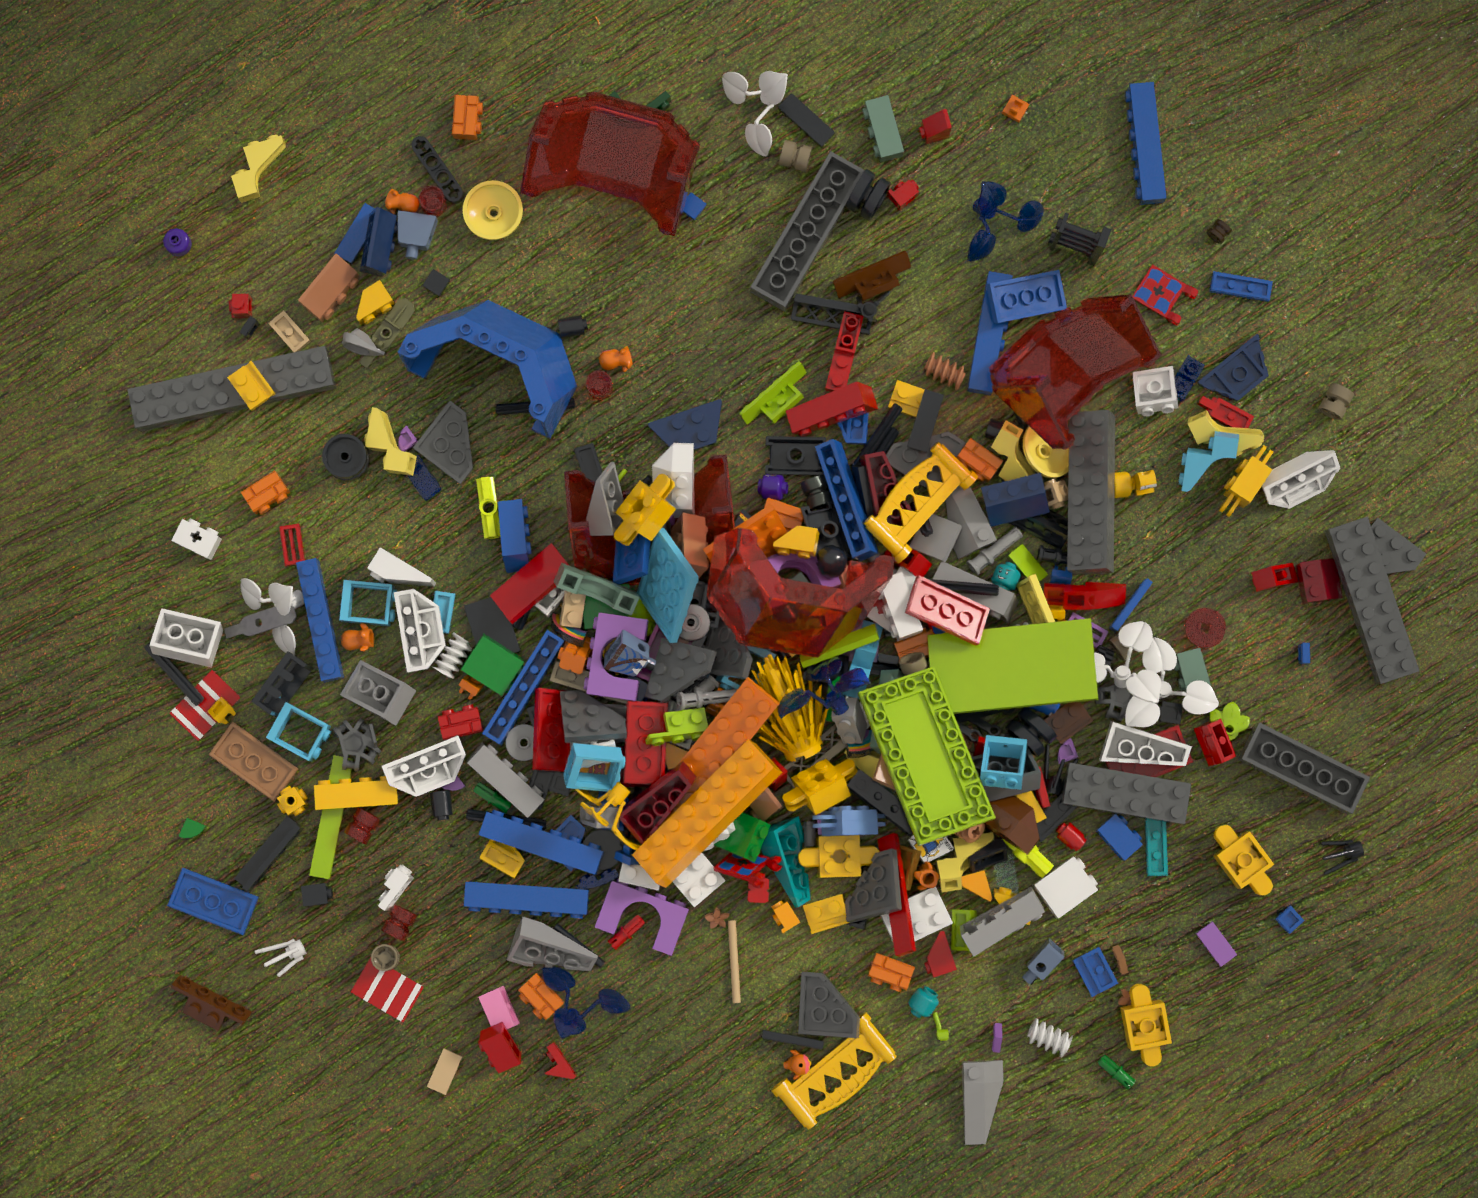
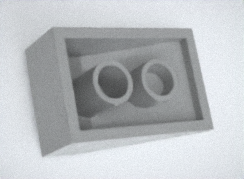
M614 462L609 463L596 480L586 517V525L590 530L591 536L614 535V532L623 522V519L615 513L624 500Z
M360 660L340 695L396 726L416 690L397 678Z

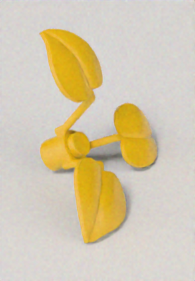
M617 782L612 790L609 789L599 799L594 798L587 790L575 789L581 796L599 807L602 805L600 802L607 798V803L597 813L594 807H590L584 802L580 803L581 807L589 815L606 827L609 823L600 815L610 804L615 807L619 804L620 806L611 830L626 846L634 850L640 847V845L625 838L617 829L623 806L626 804L624 800L630 794V791L624 785Z

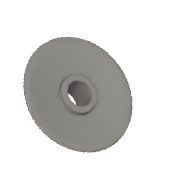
M690 604L682 626V632L679 636L687 641H696L704 637L710 627L708 613L702 607ZM689 619H694V626L688 625Z
M526 724L518 725L508 733L506 748L513 758L520 761L533 759V726ZM523 739L528 741V745L525 747L521 746Z

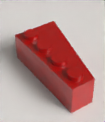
M854 382L786 410L792 433L805 437L812 434L813 431L825 429L830 425L878 410L872 387L860 382Z

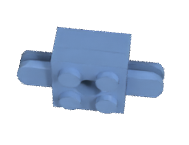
M869 806L830 807L829 811L821 812V815L812 816V820H821V823L813 824V828H821L822 836L878 834V827L886 826V822H878V819L886 818L885 814H877V810H869Z

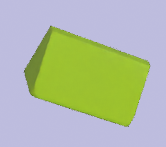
M1023 544L1007 556L1017 566V570L1024 578L1036 574L1040 582L1048 575Z
M952 909L951 950L970 951L961 936L960 926L977 917L976 910Z

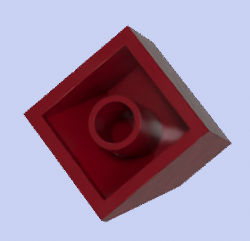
M1319 559L1295 565L1302 605L1343 598L1334 559Z

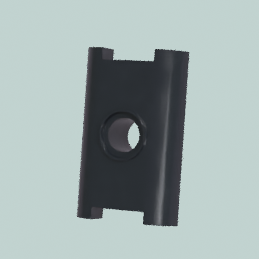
M766 436V446L770 447L769 465H765V474L824 475L815 446L826 442V437ZM798 451L801 454V458L793 460L790 457V453Z
M833 501L827 502L826 508L810 511L809 506L800 508L806 527L817 528L819 531L816 550L817 561H819V550L826 545H834L840 548L846 555L847 560L852 558ZM824 529L829 530L831 535L827 534Z

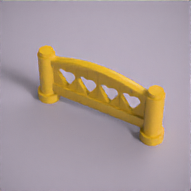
M939 442L930 449L932 452L930 458L915 466L895 485L881 506L876 517L873 515L869 516L863 523L865 528L893 554L892 558L897 563L903 561L910 554L912 548L907 542L958 486L963 490L968 489L978 478V475L973 470L969 471ZM935 465L940 469L942 482L932 481L927 478V473L932 471ZM921 480L926 482L929 497L916 495L913 491L915 486H919ZM908 494L913 497L916 512L900 507L901 501H905ZM894 509L899 510L903 526L887 522V517L892 515Z
M867 1012L859 1016V1038L845 1039L811 1067L807 1074L799 1077L793 1083L786 1077L771 1089V1092L776 1097H780L804 1128L811 1129L817 1123L815 1119L818 1115L836 1108L855 1095L870 1080L882 1062L889 1064L897 1057L893 1048L870 1021L871 1017ZM856 1048L872 1053L873 1059L866 1061V1065L860 1067L857 1063ZM840 1061L857 1068V1072L851 1074L848 1080L842 1078ZM824 1075L841 1080L840 1087L835 1088L832 1093H828L825 1087ZM808 1088L823 1092L825 1099L819 1101L817 1106H812L810 1104Z

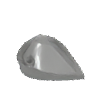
M356 328L351 333L344 332L342 345L347 350L365 356L385 354V352L376 348L368 334Z

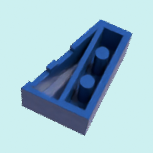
M522 499L499 501L501 547L506 573L518 572L530 562L529 554H532L531 543L527 541V536H530L529 524L525 522V518H528V508L523 506Z

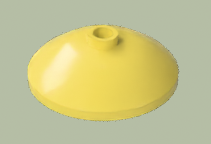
M485 181L476 185L469 191L463 203V217L466 225L475 235L486 240H499L512 234L519 226L523 215V206L518 193L510 185L501 181ZM492 211L498 212L495 217L490 215Z
M1049 419L1037 420L1029 425L1023 436V451L1029 465L1037 473H1041L1042 476L1047 478H1058L1069 471V433L1059 423Z

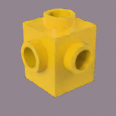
M286 787L280 792L281 796L277 798L279 800L277 805L281 812L291 816H298L305 811L304 807L309 805L306 801L308 799L306 793L302 788L299 789L298 787ZM290 797H293L295 800L292 805L288 803Z

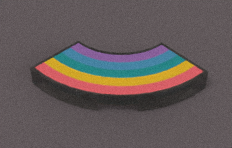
M552 613L550 618L552 630L560 633L563 640L583 647L587 631L559 625L561 615Z
M866 729L863 743L846 744L848 758H859L871 754V751H873L870 748L872 729Z

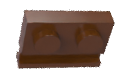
M1072 702L1065 704L1044 721L1057 734L1056 739L1061 745L1094 720L1081 702Z

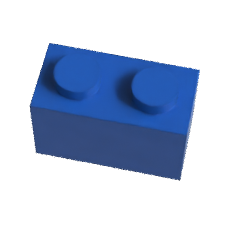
M1113 814L1095 831L1122 861H1125L1143 845L1140 842L1142 838L1135 830L1131 831L1126 826L1128 822L1121 814L1119 816Z

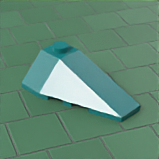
M799 816L771 824L768 835L761 847L764 856L781 857L778 865H781L782 868L777 872H773L795 908L811 900L808 874L805 873V867L801 866L798 862V853L803 849L802 843L804 842V832Z

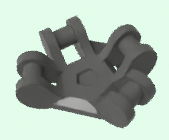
M1115 684L1109 687L1098 688L1099 700H1095V705L1110 704L1105 718L1109 719L1111 717L1116 719V722L1121 723L1122 719L1125 718L1127 705L1133 695L1127 688H1119ZM1105 692H1110V699H1105ZM1114 706L1120 707V712L1113 710Z
M361 718L354 728H352L347 720H344L341 726L332 729L340 741L344 756L342 770H347L348 768L354 769V772H359L360 758L366 763L373 765L375 763L374 758L381 753V750L377 747L374 733L375 726L365 724ZM366 747L370 750L367 755L363 753ZM348 755L356 756V760L349 761Z

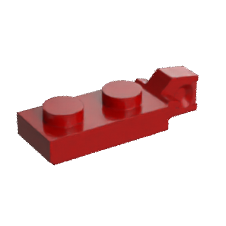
M1202 396L1197 405L1208 411L1211 418L1228 427L1249 428L1254 418L1253 415L1221 398L1212 397L1210 400Z

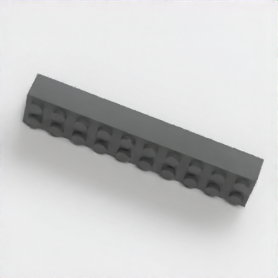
M326 346L253 361L275 392L274 396L268 398L261 405L336 389L329 351ZM248 363L127 389L135 428L142 432L249 408L227 378Z

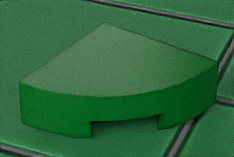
M186 818L178 837H195L205 830L206 825Z

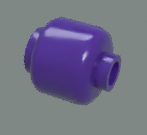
M178 228L169 230L163 240L166 250L177 257L186 255L192 245L188 234Z
M765 474L758 481V494L764 500L771 498L779 501L783 498L784 494L788 493V482H785L782 475Z

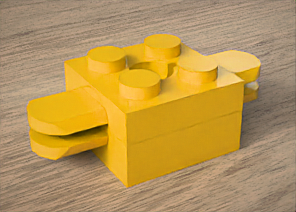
M1262 445L1255 457L1252 456L1248 460L1244 459L1235 470L1237 475H1233L1225 484L1224 488L1226 491L1223 495L1227 498L1219 511L1223 513L1232 500L1233 504L1226 513L1227 517L1231 516L1238 505L1244 508L1251 503L1273 470L1265 465L1274 452L1271 449L1266 453L1262 461H1259L1267 448L1265 445Z
M659 474L651 486L640 480L615 512L623 519V522L614 532V538L625 546H629L638 534L652 541L676 510L675 507L665 500L674 489L675 482L665 474Z
M824 759L791 777L795 788L783 794L782 797L786 809L795 811L807 805L815 815H818L850 797L851 794L846 782L851 780L858 772L855 762L851 759H846L833 766L827 759Z
M1228 825L1217 827L1213 835L1222 849L1213 857L1236 888L1242 889L1249 884L1257 895L1269 894L1272 891L1273 884L1265 871L1271 868L1274 863L1251 832H1244L1238 837Z
M860 835L816 837L817 847L800 850L798 862L803 867H817L818 878L861 876V866L871 865L872 857L879 850L874 846H860Z
M1135 984L1129 991L1131 1005L1120 1007L1127 1047L1131 1051L1140 1050L1141 1059L1146 1065L1156 1066L1162 1059L1160 1046L1172 1044L1165 1003L1162 1000L1151 1001L1149 989L1143 984Z

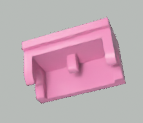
M504 986L479 996L491 1026L503 1022L505 1027L509 1029L520 1024Z

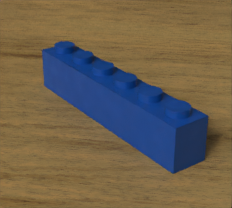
M1154 82L1130 84L1127 91H1125V102H1129L1127 121L1131 122V129H1129V140L1133 141L1131 159L1132 161L1135 160L1136 168H1133L1134 180H1137L1138 187L1135 188L1136 199H1139L1140 205L1164 203L1166 200V189Z
M989 271L986 284L1010 280L1013 275ZM986 285L967 392L990 396L992 391L997 389L998 379L995 378V373L1000 371L1002 359H998L999 351L1003 352L1005 340H1002V334L1007 331L1008 321L994 324Z
M831 439L815 446L852 558L862 561L879 554L873 535L863 524L867 517L842 443Z
M314 558L296 562L321 681L326 683L344 679L320 561Z
M549 630L545 632L483 731V735L502 746L508 733L535 693V688H538L557 658L560 648H563L565 640Z
M492 810V813L486 812L479 832L480 836L594 875L597 874L604 851L600 850L601 846L590 842L588 846L581 844V839L570 836L569 839L561 837V832L552 829L550 833L542 831L543 826L531 823L530 826L522 824L523 819L514 816L511 817V820L504 818V813Z
M465 882L464 906L469 907L468 911H481V908H489V912L501 913V909H509L510 914H521L522 910L530 911V915L542 916V912H550V916L562 917V913L571 914L570 918H583V914H588L589 890Z

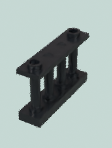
M1065 213L1063 218H1058L1055 229H1057L1056 233H1051L1048 241L1051 244L1050 250L1054 251L1056 245L1059 244L1086 254V257H1089L1087 264L1095 266L1105 249L1112 229L1103 227L1102 231H1097V233L1066 222L1069 214Z
M859 769L847 784L849 791L871 808L877 810L879 814H885L886 819L909 837L913 836L900 800Z

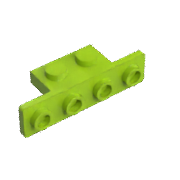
M800 361L792 365L787 372L780 378H777L771 386L743 408L739 414L747 425L762 412L775 424L786 414V410L793 408L804 398L802 393L793 386L807 373Z
M705 708L665 712L663 716L667 732L649 734L645 741L646 744H652V746H660L664 742L671 741L673 744H677L686 739L697 741L708 727Z

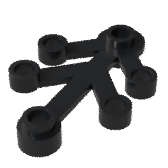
M1016 708L970 712L960 715L954 714L961 733L966 735L970 742L976 743L978 738L973 739L971 734L975 733L979 737L981 733L976 729L971 730L962 724L963 722L969 721L985 730L987 735L998 736L1000 728L997 725H991L981 718L998 713L1010 715ZM994 728L997 733L992 734L990 729Z

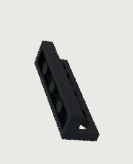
M795 293L791 321L840 329L841 324H838L834 319L839 314H844L845 311L863 315L861 308L857 304ZM797 306L806 307L810 314L804 318L797 317ZM823 310L827 312L829 318L825 321H819L815 314ZM869 319L867 322V328H861L860 333L867 335L870 334L872 322H870Z
M1050 509L1049 513L1044 514L1048 519L1037 515L1009 522V524L1056 548L1062 549L1068 538V528L1065 529L1058 524L1061 523L1068 527V518Z
M287 815L234 879L243 886L242 888L245 891L251 892L304 828Z

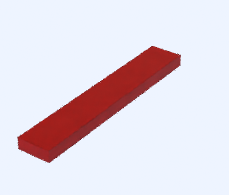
M892 833L877 840L879 852L889 849L897 850L902 910L889 913L895 956L901 957L915 952L916 946L898 834Z

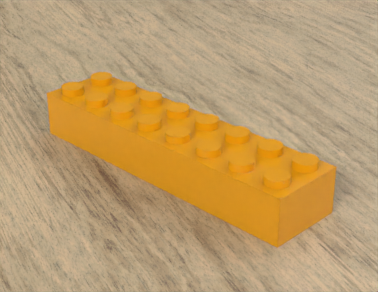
M748 739L632 856L656 884L667 888L783 772L756 743Z

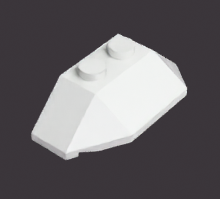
M673 443L653 463L652 479L654 482L659 474H665L675 482L674 489L665 499L676 508L673 513L674 518H679L682 512L695 515L694 443Z
M1335 451L1306 452L1274 468L1262 485L1267 503L1290 509L1325 491L1335 474L1340 470Z
M415 589L394 592L407 673L428 669L446 646L439 606Z
M456 736L385 764L382 768L390 786L417 797L454 782L466 754L459 736Z

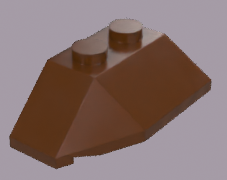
M1014 795L990 801L996 818L985 822V827L1026 855H1029L1040 840L1034 808Z

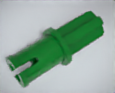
M479 782L473 790L488 801L489 805H494L504 814L512 806V803L500 796L498 791H493L482 782Z
M1103 1055L1098 1060V1064L1111 1075V1078H1115L1127 1090L1130 1089V1086L1134 1085L1136 1080L1122 1069V1065L1118 1066L1107 1055Z

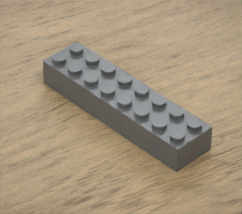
M830 151L750 287L752 294L780 310L786 311L843 214L849 196L865 170Z
M1109 410L1069 413L1067 570L1073 575L1114 573L1115 415Z
M1368 517L1324 530L1375 684H1382L1419 672Z

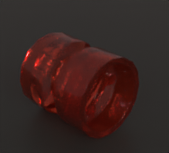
M434 185L426 186L420 191L418 196L419 203L426 215L439 217L446 211L447 201L439 187Z
M597 370L590 373L587 377V391L594 400L603 401L611 396L613 383L609 374L605 371Z
M358 807L352 816L354 821L348 823L344 833L367 845L372 837L371 830H376L381 819Z
M394 904L389 913L391 918L385 921L381 930L405 942L410 932L408 928L414 925L418 916Z

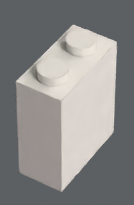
M1074 856L1069 858L1032 885L1056 919H1059L1098 891L1096 888L1098 883L1091 874L1088 876L1083 870L1086 867L1080 858L1076 859Z

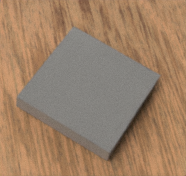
M932 514L929 522L932 526L933 534L925 537L919 529L915 533L910 547L919 553L946 562L962 526Z

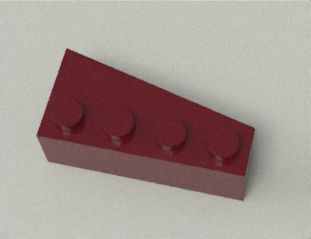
M884 451L860 456L861 465L866 467L874 517L878 515L885 499L898 483ZM906 500L901 501L900 507L902 509L912 511ZM894 509L892 515L887 517L889 524L903 526L899 510Z
M682 761L623 806L619 819L641 845L659 828L661 823L689 790L696 778L695 774Z

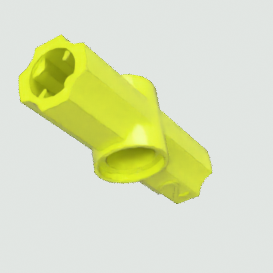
M482 477L476 479L484 539H496L501 537L494 477ZM488 503L494 504V510L490 513L484 512V506Z
M1003 839L1005 844L1012 850V853L1023 864H1027L1040 878H1043L1054 867L1039 852L1036 845L1029 855H1026Z

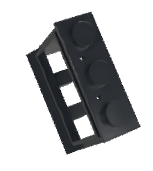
M287 651L254 696L252 702L268 714L278 717L285 702L289 703L311 673L313 667Z

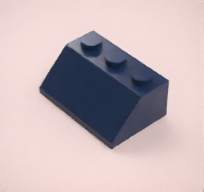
M376 207L370 213L359 272L381 277L386 275V272H390L392 261L389 260L390 253H393L395 241H392L393 233H397L398 230L397 215L379 207Z
M1041 473L981 487L991 527L1049 513Z

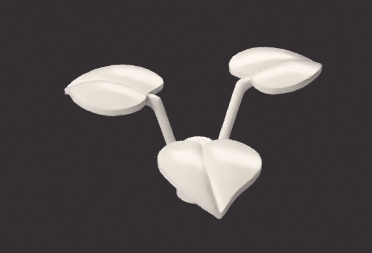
M765 71L759 77V87L761 90L748 92V82L745 77L736 72H727L723 74L722 81L725 94L731 102L741 104L745 101L746 95L761 94L760 99L762 103L768 105L755 120L754 124H748L745 129L746 141L752 150L762 156H768L772 145V135L768 127L764 124H759V121L770 108H773L774 105L782 101L786 91L788 74Z
M246 578L240 580L243 599L253 610L259 609L261 603L272 601L277 611L285 616L289 614L291 605L294 608H298L305 604L303 593L299 590L293 592V586L272 583L268 588L270 598L263 599L261 598V590L255 582ZM287 625L272 629L273 638L278 647L285 653L289 651L296 655V641L293 631Z
M1143 621L1129 623L1121 628L1118 636L1119 642L1123 646L1129 647L1124 666L1117 667L1113 672L1109 665H1105V657L1094 652L1097 683L1105 679L1107 675L1106 670H1108L1110 677L1114 678V684L1117 687L1127 688L1133 696L1141 700L1158 703L1161 691L1159 675L1151 670H1141L1138 674H1131L1129 669L1132 650L1144 652L1151 646L1153 639L1151 627Z
M1153 637L1151 646L1143 652L1142 663L1146 670H1151L1155 673L1161 671L1159 699L1166 698L1169 695L1185 696L1182 706L1192 714H1205L1217 708L1219 702L1212 687L1204 681L1191 682L1187 686L1186 692L1172 691L1171 685L1164 682L1165 670L1169 671L1175 668L1177 663L1176 653L1167 642ZM1133 696L1125 712L1126 726L1149 727L1155 724L1160 716L1159 706Z

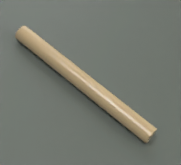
M736 920L728 921L733 1003H741Z

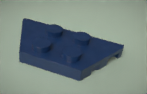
M1259 335L1253 336L1199 380L1197 384L1235 402L1239 401L1269 376L1267 366L1264 363V354L1260 347Z
M719 399L650 422L648 426L669 447L673 443H694L695 451L716 444L722 401Z

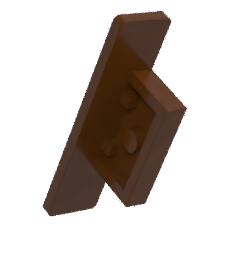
M904 250L833 280L838 298L857 291L864 301L899 286V280L895 274L911 268L908 253Z
M179 975L172 983V989L188 997L182 1013L217 1031L221 1029L226 1017L244 1025L252 1013L245 1007L228 1000L224 996L218 995L207 987H203L182 975Z

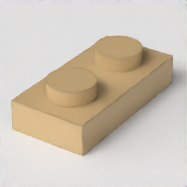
M284 310L269 322V325L293 352L300 351L311 342Z
M568 591L564 592L559 625L581 628L586 595L573 594Z

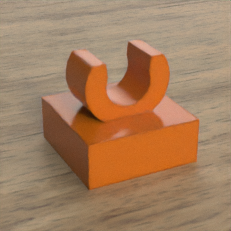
M1012 95L1002 114L1019 123L1029 104Z
M467 674L459 683L461 687L459 693L462 694L465 690L470 693L468 699L470 700L485 685Z

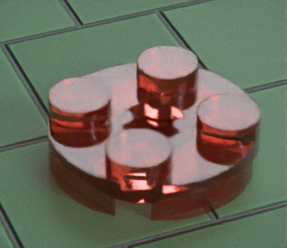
M1199 608L1193 611L1184 624L1187 639L1197 648L1216 646L1222 641L1226 630L1223 616L1216 610ZM1202 623L1210 625L1211 628L1208 629V634L1201 632Z

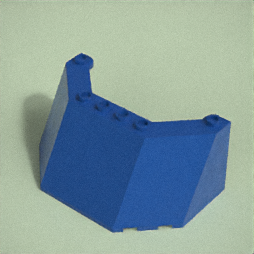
M490 300L435 317L406 335L397 353L407 371L423 379H426L443 345L457 339H463L519 366L531 401L529 412L536 419L532 431L551 439L577 388L560 334Z

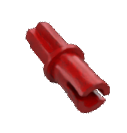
M636 915L624 927L621 926V930L607 940L608 943L612 944L611 946L617 950L626 940L632 939V935L645 924L644 920L639 915Z

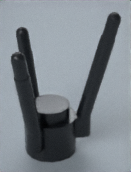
M887 291L875 302L869 300L862 303L860 297L856 296L858 307L861 308L862 315L868 318L870 322L876 323L877 319L874 318V315L878 311V305L891 292Z
M1046 744L1044 764L1047 792L1060 795L1064 785V779L1062 781L1060 777L1065 759L1061 760L1056 777L1050 776V779H1048L1050 745ZM1075 758L1073 763L1077 764L1078 758Z
M1350 839L1346 841L1321 842V845L1329 846L1346 845L1343 847L1342 852L1322 857L1323 860L1341 856L1349 858L1324 871V875L1352 862H1356L1358 858L1364 856V849L1360 841L1353 842Z

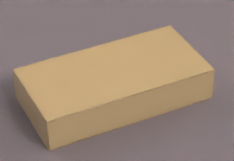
M444 1048L427 1087L446 1095L463 1056Z

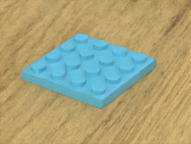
M661 528L654 537L650 549L648 575L642 576L637 594L670 643H677L699 576L665 528Z

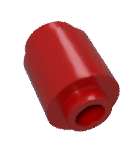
M1063 822L1056 830L1058 833L1056 837L1070 850L1074 849L1076 852L1087 840L1084 834L1071 822L1067 824Z

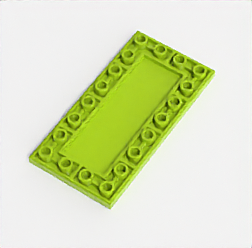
M1091 618L984 629L980 643L977 646L949 633L927 635L930 667L934 666L953 714L1099 700Z
M934 666L858 692L864 712L918 846L996 818Z

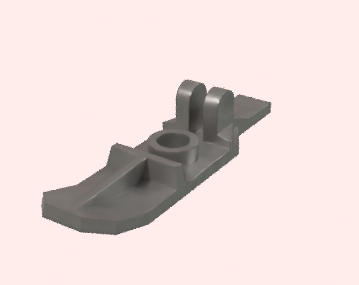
M292 605L289 614L285 616L281 615L276 607H272L245 616L239 624L224 630L226 638L241 634L253 636L291 624L297 616Z

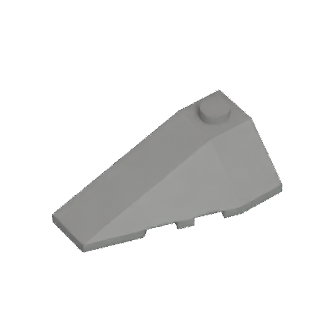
M958 486L945 502L947 520L962 526L953 546L957 558L961 559L994 544L997 539L971 487L963 490Z
M522 917L515 931L507 956L508 961L524 966L533 967V964H545V968H552L553 965L564 966L568 970L591 971L598 958V955L544 923Z
M1003 1060L961 1061L965 1145L986 1144L1004 1081Z

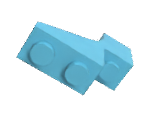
M1215 431L1214 437H1210L1208 449H1212V451L1188 448L1187 453H1183L1181 465H1185L1184 473L1180 472L1179 485H1182V491H1190L1214 461L1222 458L1236 459L1239 434Z
M864 620L862 628L874 623ZM875 623L880 640L883 627ZM879 640L855 649L848 673L847 686L845 685L843 695L859 699L858 692L866 689Z

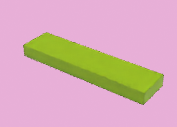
M871 624L800 651V662L803 668L878 641L879 635L876 624Z

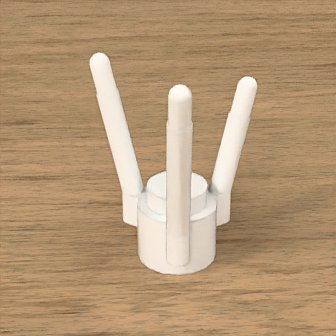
M292 939L288 942L255 950V954L287 947L285 948V953L264 963V966L267 967L287 956L290 959L295 958L277 973V976L280 977L297 962L303 960V955L307 954L300 939L297 941Z

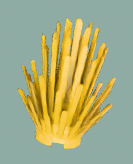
M769 654L768 657L764 658V669L757 662L760 672L758 676L755 671H751L758 682L757 684L780 704L768 718L771 725L766 721L758 730L764 737L760 736L758 738L783 752L787 761L795 762V758L801 756L807 759L822 749L820 746L823 744L821 735L829 707L826 708L822 715L824 698H821L822 685L816 691L814 715L812 681H809V701L807 702L800 663L798 662V671L795 669L792 677L786 656L782 663H780L778 656L776 657L778 670L773 656Z

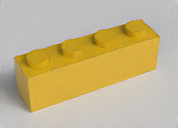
M381 776L380 781H372V777L359 778V782L351 783V779H339L338 784H331L330 780L318 781V785H314L315 810L398 804L397 788L388 784L386 776Z

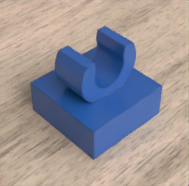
M1058 566L1052 569L1049 583L1071 584L1072 573L1067 570V567L1065 571L1058 570Z
M625 844L623 850L615 852L614 859L629 866L639 864L632 856L636 850Z

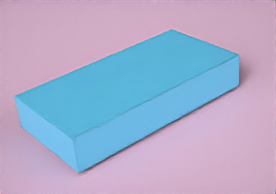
M435 591L433 602L439 606L443 632L449 634L456 594Z

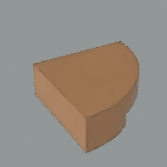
M1120 946L1112 947L1121 975L1128 973L1126 959Z

